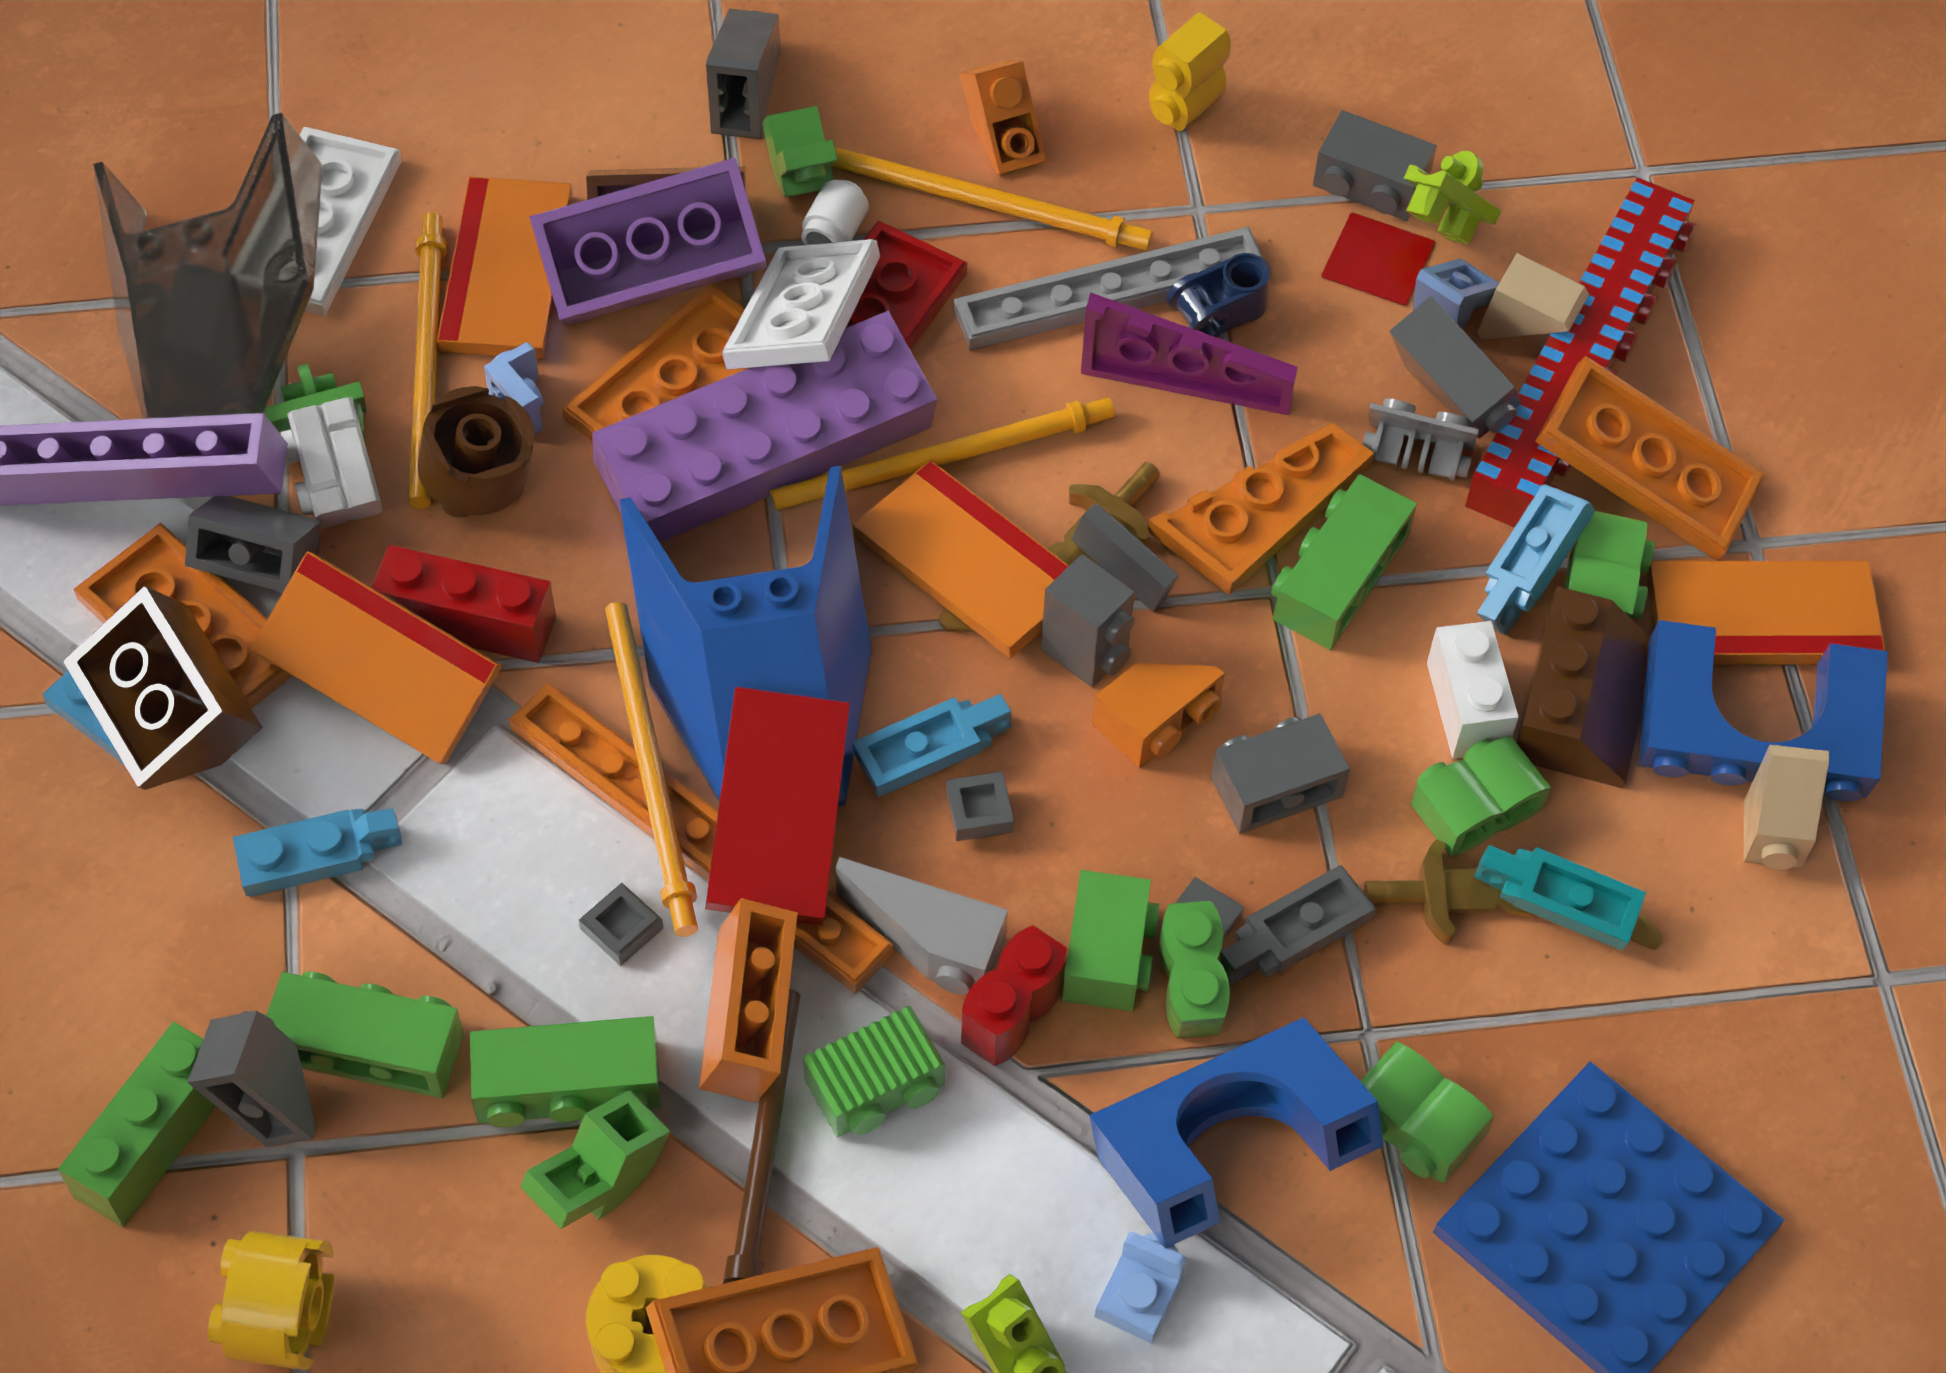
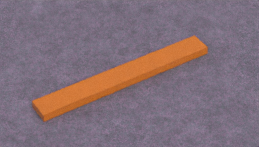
M547 682L509 718L511 730L654 839L635 747ZM663 769L683 861L709 881L718 810ZM828 894L823 925L796 923L794 947L854 994L894 954L893 943Z

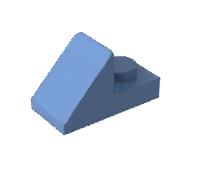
M1462 258L1423 268L1416 278L1413 311L1432 296L1463 330L1474 309L1490 304L1500 282Z

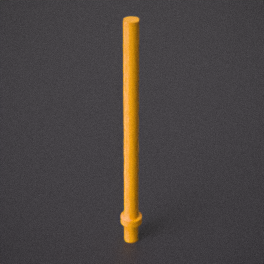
M835 147L837 161L831 166L833 168L1106 240V246L1117 248L1119 244L1148 251L1151 245L1153 231L1125 224V218L1114 215L1112 220Z
M428 212L423 215L422 233L416 239L415 252L420 257L408 503L416 509H424L431 504V496L420 481L417 465L423 425L431 411L432 405L435 403L441 259L447 255V241L442 237L443 217L436 212Z
M1110 397L1085 404H1080L1078 400L1066 403V409L848 468L842 470L845 492L915 473L929 460L941 466L1072 430L1074 434L1086 431V425L1114 418V406ZM828 474L770 490L775 511L824 498Z
M614 602L605 608L665 885L660 891L663 906L670 909L675 935L687 937L698 931L693 903L697 900L696 888L692 882L688 881L628 608L623 602Z

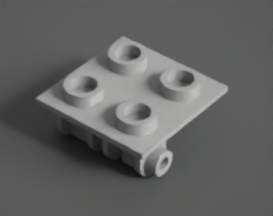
M1386 398L1383 401V405L1370 404L1369 425L1378 427L1377 433L1366 431L1363 445L1374 453L1372 461L1396 466L1403 439L1406 436L1409 439L1401 468L1407 469L1414 440L1418 439L1425 441L1417 472L1423 473L1430 443H1434L1435 448L1428 474L1454 481L1455 476L1466 478L1471 457L1461 455L1462 449L1474 450L1479 430L1468 427V418L1448 412H1438L1436 419L1414 414L1416 406L1396 399Z

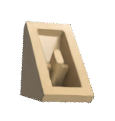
M1516 253L1494 292L1477 333L1482 340L1567 332L1570 330L1589 293L1585 286Z

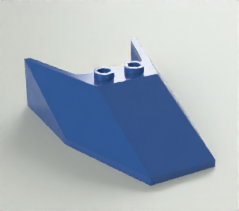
M841 465L830 467L812 559L807 564L799 567L703 582H688L684 580L631 497L620 499L626 552L649 686L717 800H720L735 687L850 703L838 806L846 805L854 759L852 742L857 740L871 658V641Z

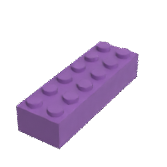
M886 311L845 328L830 361L750 367L593 432V462L620 514V499L631 497L660 543L769 497L770 490L811 479L828 472L830 467L842 466L931 428L938 399L889 311Z

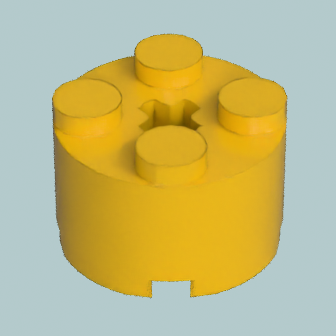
M249 1231L242 1240L228 1239L221 1257V1275L227 1278L222 1304L216 1303L212 1309L208 1324L209 1341L221 1344L223 1353L228 1360L308 1370L315 1361L305 1357L308 1346L322 1345L331 1313L335 1274L323 1273L322 1257L334 1258L330 1242Z
M662 1255L638 1256L626 1261L615 1262L605 1269L601 1280L597 1283L590 1296L586 1311L587 1333L593 1358L600 1373H666L654 1334L644 1333V1331L648 1330L649 1325H651L646 1307L654 1300L708 1288L699 1269L691 1264Z

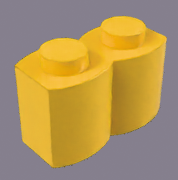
M1201 12L1196 13L1159 45L1152 59L1156 81L1151 85L1149 91L1151 111L1157 120L1163 124L1170 125L1179 132L1183 131L1218 100L1226 88V74L1223 64L1230 55V37L1227 29Z

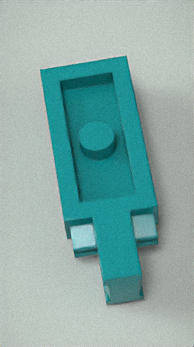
M1489 845L1480 859L1474 878L1502 890L1500 898L1513 903L1512 906L1621 951L1625 949L1630 941L1646 895L1645 891L1538 847L1533 852L1519 848L1516 854L1513 855Z

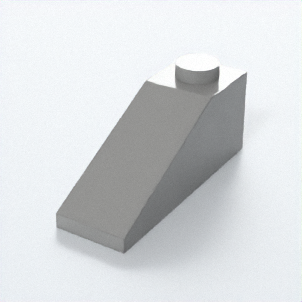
M839 857L836 865L837 895L874 930L893 943L894 948L927 979L935 981L938 986L948 992L963 995L967 994L982 976L994 970L1006 939L1007 909Z

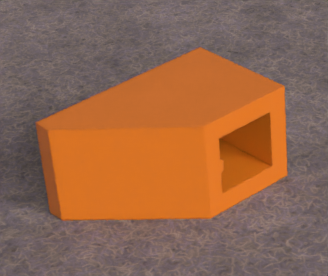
M1003 60L959 72L971 123L996 174L1007 173L1047 161L1023 61Z
M1135 663L1095 695L1092 725L1140 768L1155 755L1158 758L1167 755L1177 745L1182 733L1195 722L1202 725L1216 714L1222 704L1221 693L1225 673L1217 666Z

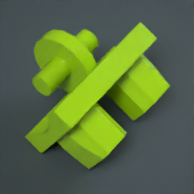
M1460 151L1453 156H1446L1441 162L1443 170L1429 175L1418 166L1410 164L1403 179L1415 186L1416 190L1406 212L1419 220L1438 225L1445 208H1447L1437 233L1448 240L1469 245L1479 221L1493 225L1496 224L1501 210L1474 192L1479 190L1484 183L1482 178L1484 165L1481 158L1470 151Z
M1008 1274L1003 1278L998 1287L988 1297L980 1302L969 1305L960 1312L972 1333V1339L976 1347L983 1353L993 1373H1067L1063 1360L1020 1280L1013 1275Z

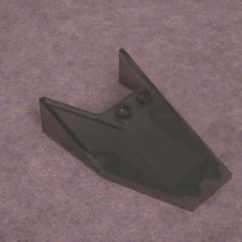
M282 113L274 114L270 118L236 199L228 208L146 231L147 211L103 162L93 164L118 332L143 419L263 413L314 290L323 164Z

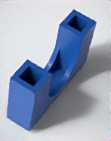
M1664 620L1658 621L1648 642L1638 766L1653 768L1656 774L1665 777H1683L1691 773L1711 776L1713 782L1722 785H1740L1746 781L1753 782L1769 745L1829 751V764L1824 792L1832 800L1849 802L1859 800L1861 797L1866 798L1880 781L1888 651L1830 643L1817 663L1814 717L1811 729L1802 736L1789 741L1764 742L1750 738L1737 731L1724 719L1717 708L1712 692L1716 628Z
M1304 1017L1089 1115L1098 1159L1165 1249L1221 1223L1213 1178L1189 1149L1193 1141L1201 1133L1217 1123L1244 1116H1260L1281 1121L1292 1127L1303 1138L1329 1171L1384 1146L1378 1101Z

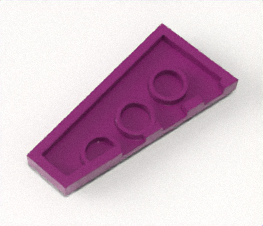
M1090 292L1085 312L1081 374L1289 415L1297 366Z

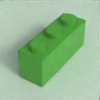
M1358 474L1347 492L1339 489L1327 507L1325 513L1327 520L1322 528L1319 530L1312 527L1305 536L1298 552V556L1301 558L1295 567L1285 566L1278 575L1271 591V595L1277 598L1273 620L1332 650L1409 536L1417 503L1361 474Z
M312 971L304 972L302 976L282 972L266 1016L274 1021L275 1026L296 1043L302 1069L438 1098L444 1097L464 1036L457 1008L452 1007L448 1002L440 998L420 996L416 1000L397 996L385 987L369 983L362 984L360 988L336 983L331 977Z
M654 1016L470 1031L471 1098L478 1124L489 1123L495 1127L506 1128L520 1125L526 1119L549 1117L558 1122H573L584 1118L585 1113L628 1090L648 1109L661 1108L658 1043Z
M173 1021L57 1169L74 1199L123 1228L216 1107V1105L188 1083L203 1042L202 1037Z

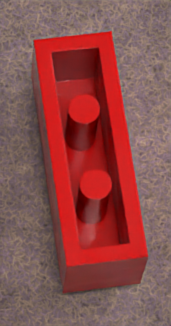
M393 545L388 546L371 587L472 648L537 663L541 660L556 620L551 582L548 580Z

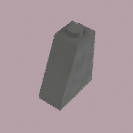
M738 9L728 10L706 62L711 134L761 139L763 132L762 122L766 118L780 53L779 14Z
M1432 296L1389 331L1408 371L1451 413L1468 418V427L1479 429L1478 439L1482 438L1489 431L1492 433L1500 431L1513 420L1517 413L1516 408L1521 405L1515 386Z

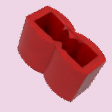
M1034 925L1018 932L1003 949L998 968L982 976L967 993L962 1007L961 1044L993 1066H997L1011 1058L1024 1043L1029 1031L1030 1022L1044 1016L1058 1001L1064 986L1067 947Z

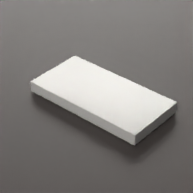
M303 127L227 274L234 278L238 295L325 317L402 162L400 150Z
M869 239L778 248L722 351L726 369L830 361L880 258L877 241Z

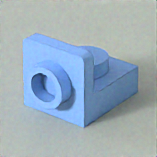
M526 342L513 350L502 352L492 362L485 365L484 370L489 395L506 400L507 395L516 400L530 416L534 433L536 434L542 431L540 407L543 405V398L534 383L539 379L536 351L529 342Z
M1130 1231L1124 1241L1122 1255L1097 1304L1094 1317L1152 1344L1182 1281L1186 1257L1178 1253L1175 1245L1165 1249L1155 1234H1145L1143 1237Z

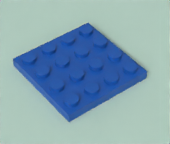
M1590 1061L1436 1223L1433 1233L1596 1373H1652L1779 1230L1785 1219Z

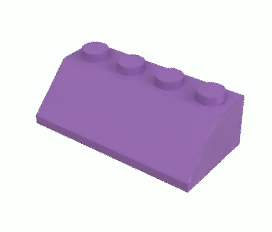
M736 157L529 216L558 316L565 326L767 268Z

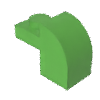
M817 106L769 115L764 119L762 126L772 169L783 197L821 190L824 183L834 180L831 166L837 161L833 139L825 141Z
M628 1090L585 1113L572 1146L527 1170L520 1187L560 1229L591 1212L599 1220L626 1200L647 1177L661 1154L670 1130Z

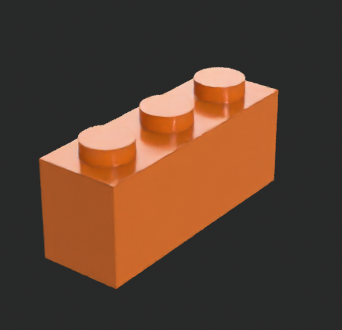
M741 898L718 929L699 1082L700 1090L757 1103L779 1076L797 912Z

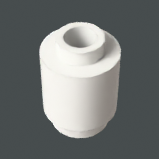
M830 180L824 183L802 222L803 232L801 238L804 245L852 241L869 210V202L858 185L848 180Z

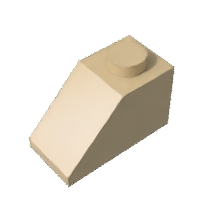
M1769 745L1744 800V862L1763 864L1765 867L1774 870L1803 867L1816 841L1829 764V751Z

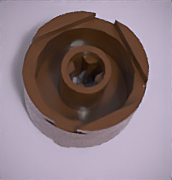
M469 386L454 389L443 394L432 405L422 430L417 467L420 481L425 490L434 500L441 504L442 509L447 514L458 518L466 517L469 514L482 515L493 513L518 500L523 494L533 450L535 433L530 416L516 400L507 395L506 400L489 395L488 388Z

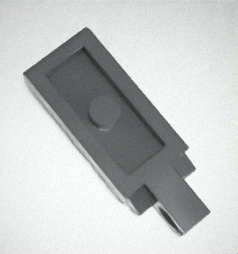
M1342 865L1335 867L1246 918L1245 925L1235 932L1234 937L1238 942L1220 952V963L1226 972L1229 984L1232 985L1254 974L1258 969L1264 977L1270 976L1276 971L1279 973L1373 920L1376 908Z

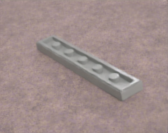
M1246 227L954 299V313L969 350L1085 322V312L1090 292L1136 309L1167 302L1166 296L1172 285L1188 274L1203 271L1241 253H1253L1262 258L1263 256L1250 228Z

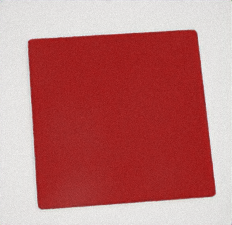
M1352 212L1346 221L1321 277L1405 306L1416 285V278L1420 270L1424 268L1435 241Z

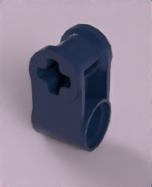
M1253 253L1237 254L1210 268L1188 274L1179 279L1168 291L1166 300L1171 309L1180 311L1189 328L1219 337L1226 331L1263 316L1267 309L1270 268L1268 263L1258 255Z

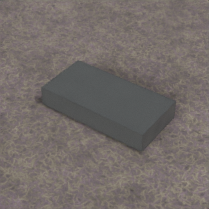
M1095 503L1083 514L1071 540L1103 569L1135 592L1134 596L1153 612L1166 599L1178 578L1177 573L1101 506Z

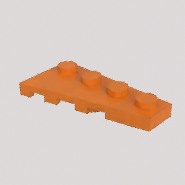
M1332 422L1277 451L1275 459L1255 469L1250 465L1233 474L1232 481L1210 493L1205 489L1188 498L1186 506L1170 514L1163 511L1148 520L1149 533L1230 596L1325 509L1339 489L1345 490L1353 483L1358 474L1362 475L1372 465L1374 453Z

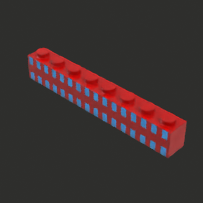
M1636 178L1579 284L1585 286L1589 293L1585 303L1569 331L1551 333L1518 393L1521 405L1516 408L1517 413L1506 427L1496 433L1473 475L1465 507L1515 528L1542 485L1546 484L1557 489V486L1551 484L1556 474L1565 477L1571 465L1535 442L1577 364L1585 356L1614 375H1618V370L1613 369V366L1617 359L1626 362L1638 337V333L1632 330L1637 322L1646 325L1657 302L1658 296L1652 294L1655 287L1658 286L1665 289L1677 263V260L1672 258L1674 251L1677 250L1684 253L1692 238L1696 224L1688 220L1695 200L1641 178Z

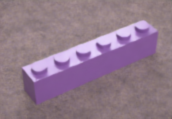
M264 413L1 425L0 505L281 494L288 443Z

